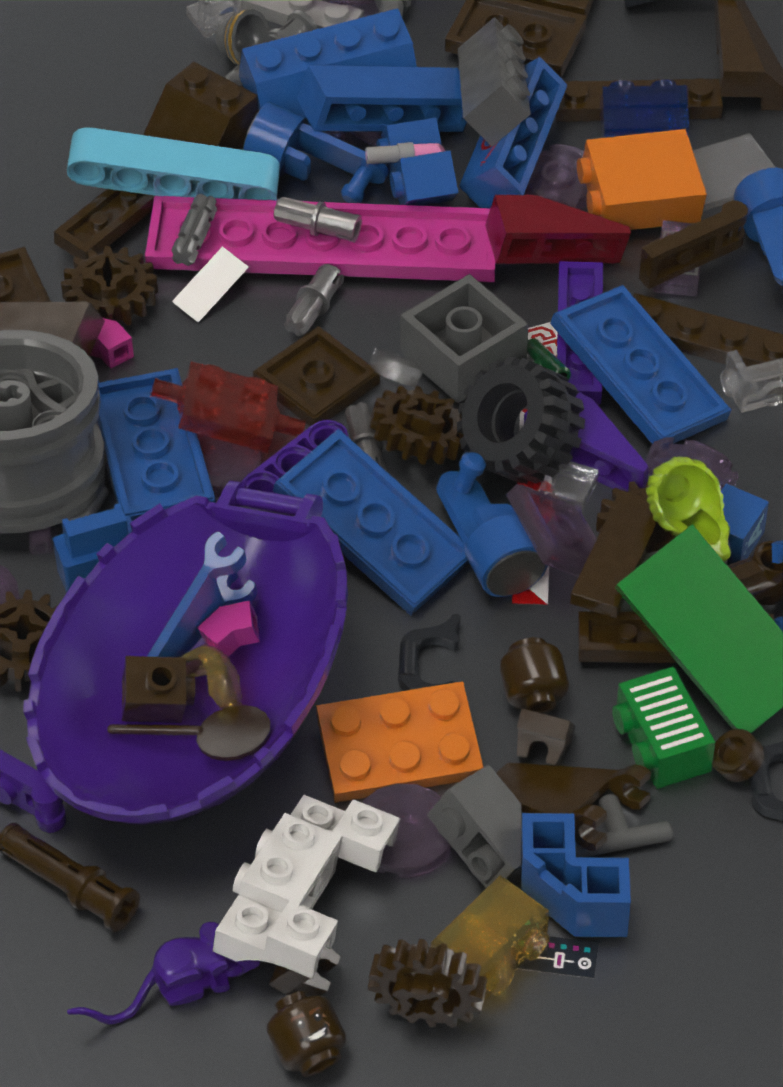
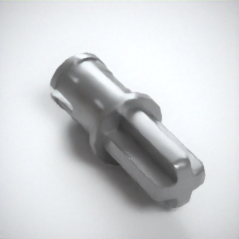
M282 197L277 200L274 209V219L276 221L309 229L311 235L314 236L322 233L355 242L362 225L361 215L328 208L326 203L320 201L317 205Z
M330 264L321 265L311 282L299 289L297 301L286 315L284 326L288 332L293 331L297 336L306 334L315 319L327 312L330 307L331 297L344 282L343 275H339L332 283L340 272L338 268Z
M362 402L357 405H350L347 407L345 415L351 440L386 470L382 457L384 441H376L374 439L376 431L369 427L372 418L369 406Z

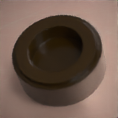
M730 730L720 736L715 742L712 765L729 781L741 782L747 780L762 765L764 759L763 746L747 730Z

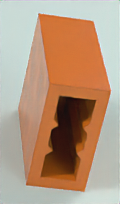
M686 129L586 140L583 158H578L577 175L580 184H586L588 213L629 226L630 230L701 221L707 193Z

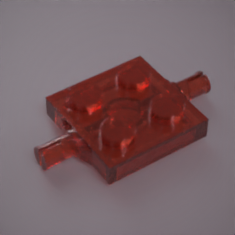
M191 361L186 379L181 386L155 378L150 397L176 403L180 413L179 429L268 453L275 431L297 437L304 432L306 420L280 414L276 404L277 385L267 383L261 378L245 377L224 371L222 368L211 364L203 365Z

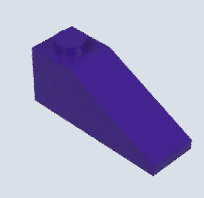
M579 392L576 398L583 400L584 410L579 413V416L585 419L584 429H580L578 432V437L582 440L579 448L573 447L570 454L573 458L568 465L561 464L612 489L618 488L628 492V485L631 481H634L639 488H646L648 464L595 401ZM528 410L524 414V423L526 421Z

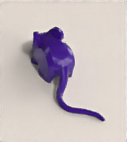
M206 922L200 927V937H178L164 942L159 947L154 957L152 969L142 983L133 1003L126 1010L114 1015H105L93 1009L77 1007L68 1009L67 1013L68 1015H85L104 1024L120 1023L133 1017L139 1011L155 983L170 1006L182 1005L202 998L204 989L210 987L216 993L228 991L230 989L228 978L239 977L259 966L260 961H234L213 952L215 931L219 924Z

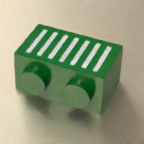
M674 666L618 684L617 705L612 707L614 723L620 734L627 733L632 743L635 763L651 771V780L656 789L712 771L715 740Z

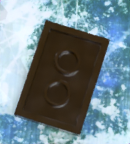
M466 0L445 38V51L458 54V48L495 17L504 27L507 24L511 25L524 41L522 49L526 58L524 65L541 57L562 78L585 32L587 16L521 0Z

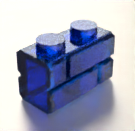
M664 79L653 82L651 86H634V83L631 81L619 80L612 82L608 87H602L600 97L601 138L686 129L688 135L687 85H676L675 81Z

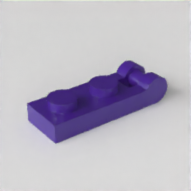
M0 749V802L7 805L13 803L35 816L36 824L43 832L54 833L61 830L66 824V812L62 804L63 799L52 791L38 770Z

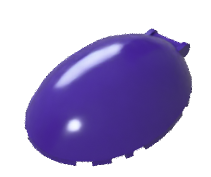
M231 480L226 484L217 503L209 502L207 497L197 495L165 510L159 503L130 523L132 532L115 547L106 543L96 554L99 560L98 564L85 579L80 576L76 578L55 609L39 640L28 673L31 680L29 699L24 700L23 713L27 720L28 729L26 740L39 774L57 796L75 809L105 820L137 825L172 822L191 817L222 804L252 784L277 760L295 736L321 693L334 662L343 633L347 610L346 566L337 534L333 533L325 518L321 517L323 511L321 495L306 494L304 498L249 489L245 487L243 482ZM220 532L225 536L227 545L219 552L218 556H230L238 546L245 551L247 561L243 568L237 572L238 578L231 584L230 589H241L249 579L256 584L258 593L251 602V605L258 619L260 642L240 646L224 660L201 638L184 657L186 658V675L195 676L194 706H186L182 723L122 721V672L125 657H147L203 567L205 544L212 534ZM237 705L257 707L267 714L271 722V736L262 748L252 755L231 761L215 760L203 754L196 741L197 735L109 734L107 731V727L111 724L201 726L202 722L214 712Z

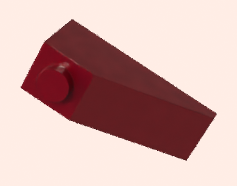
M495 195L485 224L496 264L559 263V261L620 263L631 235L629 226L538 195Z

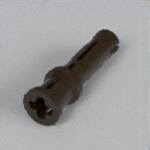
M15 822L7 825L0 833V853L19 862L28 870L63 890L73 907L80 911L88 909L104 919V926L113 932L120 931L135 915L140 902L139 892L131 887L123 889L106 878V872L98 866L90 865L84 867L80 863L78 864Z

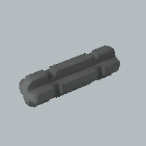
M198 194L194 198L190 206L192 209L188 211L178 233L179 237L175 240L171 249L173 253L172 259L175 263H183L189 266L195 262L199 253L197 250L201 248L210 228V222L217 212V207L215 206L217 201L213 196L206 197L203 194Z

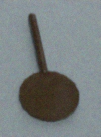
M237 705L214 712L202 722L201 726L111 724L107 727V731L109 734L197 735L196 741L203 754L211 759L231 761L252 755L262 748L271 736V722L267 714L257 707Z

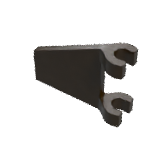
M508 762L496 772L521 803V812L574 814L575 841L582 848L589 851H597L607 841L606 833L595 830L607 819V811L599 806L592 805L602 794L610 789L625 806L634 810H640L650 800V793L639 788L651 778V771L638 764L615 770Z

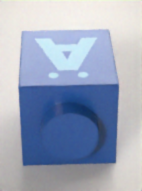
M726 483L721 493L724 496L723 502L725 506L723 511L725 520L730 526L728 545L731 555L727 560V565L748 558L764 534L769 501Z

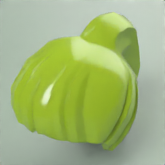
M680 456L673 457L654 468V474L649 476L648 487L646 488L647 503L653 515V520L658 522L665 531L671 532L676 537L693 524L723 561L728 560L731 555L728 545L730 526L724 516V496L719 487L720 482L714 473L702 461Z

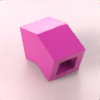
M104 319V325L90 356L101 358L111 369L134 357L132 337L117 321Z
M250 601L221 606L197 627L205 643L224 660L240 646L260 642L258 619Z

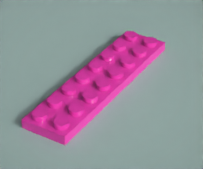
M154 197L145 252V263L152 262L154 269L200 271L223 246L249 267L244 273L315 275L321 265L330 264L340 270L337 276L459 281L470 274L479 282H495L496 261L485 227L490 208L324 202L328 208L361 215L362 225L359 236L355 242H350L322 233L314 236L311 235L309 229L276 221L274 219V209L277 200L215 198L217 201L215 204L217 212L210 222V228L201 248L197 250L199 253L195 262L187 266L173 261L171 249L175 240L179 237L178 233L188 211L192 209L190 206L195 197ZM303 201V202L310 203V204H314V205H317V203H318V202Z

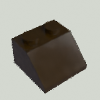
M193 61L166 83L143 135L242 149L250 125L259 111L258 95Z

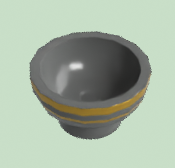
M255 9L235 13L228 21L223 22L217 30L216 43L219 50L226 54L231 62L238 65L243 48L264 43L265 35L270 31L268 22L263 14Z

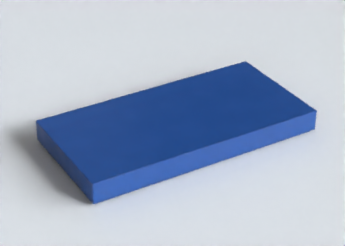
M624 285L553 314L550 323L658 451L728 419L731 408Z
M178 368L100 382L98 390L101 403L99 418L96 423L103 437L104 454L117 504L120 503L124 515L129 516L134 521L159 503L165 510L196 495L207 497L209 502L216 503Z
M337 429L274 484L272 491L278 494L304 498L306 494L321 495L323 499L321 517L325 518L333 533L337 534L342 554L410 616L469 564L465 555V545L461 538L340 429Z

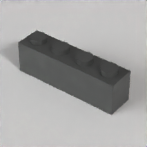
M495 17L458 48L463 118L491 146H494L531 115L529 105L530 92L526 81L528 75L524 65L526 58L522 49L524 41L511 25L507 24L504 27Z

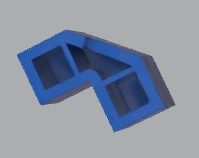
M436 117L386 125L381 134L382 138L377 139V146L397 145V143L413 142V144L439 143L441 145ZM451 150L401 158L396 163H384L387 164L393 197L398 198L400 205L423 206L452 201L458 194Z
M522 813L521 892L574 937H627L631 906L629 858L576 857L574 814Z

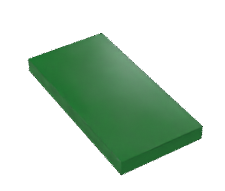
M693 524L615 586V589L732 729H744L752 733L783 708V631Z

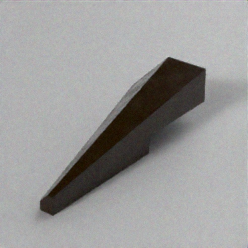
M714 0L721 97H760L761 110L783 111V68L745 1Z

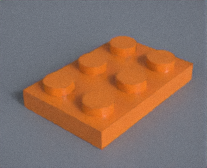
M463 681L316 705V716L334 803L457 783L483 768Z

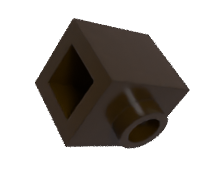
M126 656L122 672V721L182 723L186 706H194L195 676L186 675V658Z

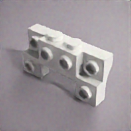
M303 795L291 815L284 813L273 831L266 829L263 832L252 864L245 862L239 869L233 884V892L239 895L215 931L213 952L234 961L259 960L273 963L313 979L317 972L322 950L324 947L330 949L335 941L338 920L316 912L312 908L334 875L338 857L376 873L380 867L385 846L392 847L396 841L400 818L354 799L346 811Z

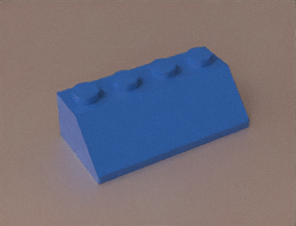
M397 8L243 48L241 51L239 78L243 88L258 95L259 110L267 102H272L307 118L297 97L308 65L417 67L413 42Z

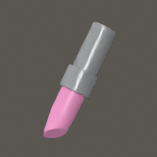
M413 142L397 143V145L366 147L365 159L366 164L396 163L401 158L444 152L446 150L439 143L413 144Z

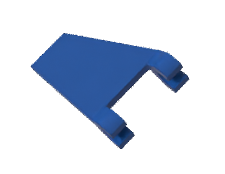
M216 532L208 538L205 544L203 567L147 657L184 658L202 638L197 627L221 606L250 601L251 603L256 598L258 590L256 584L250 579L241 589H230L231 584L238 578L237 572L245 565L247 557L245 551L239 546L230 556H218L219 552L227 545L225 536L220 532Z

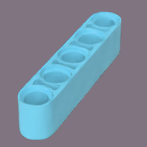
M81 128L73 133L67 164V175L77 184L153 196L196 197L198 194H203L206 197L211 195L214 198L277 200L280 163L269 154L98 128Z

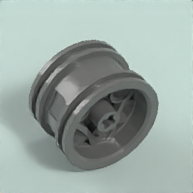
M31 330L0 331V533H23L41 530L62 523V519L68 518L69 520L84 511L97 498L105 483V446L101 431L95 424L99 418L101 403L98 390L99 379L95 364L83 349L69 340L50 333Z

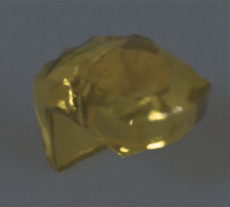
M204 644L179 657L186 658L187 676L207 675L209 695L221 709L242 705L240 677L235 666L222 650Z

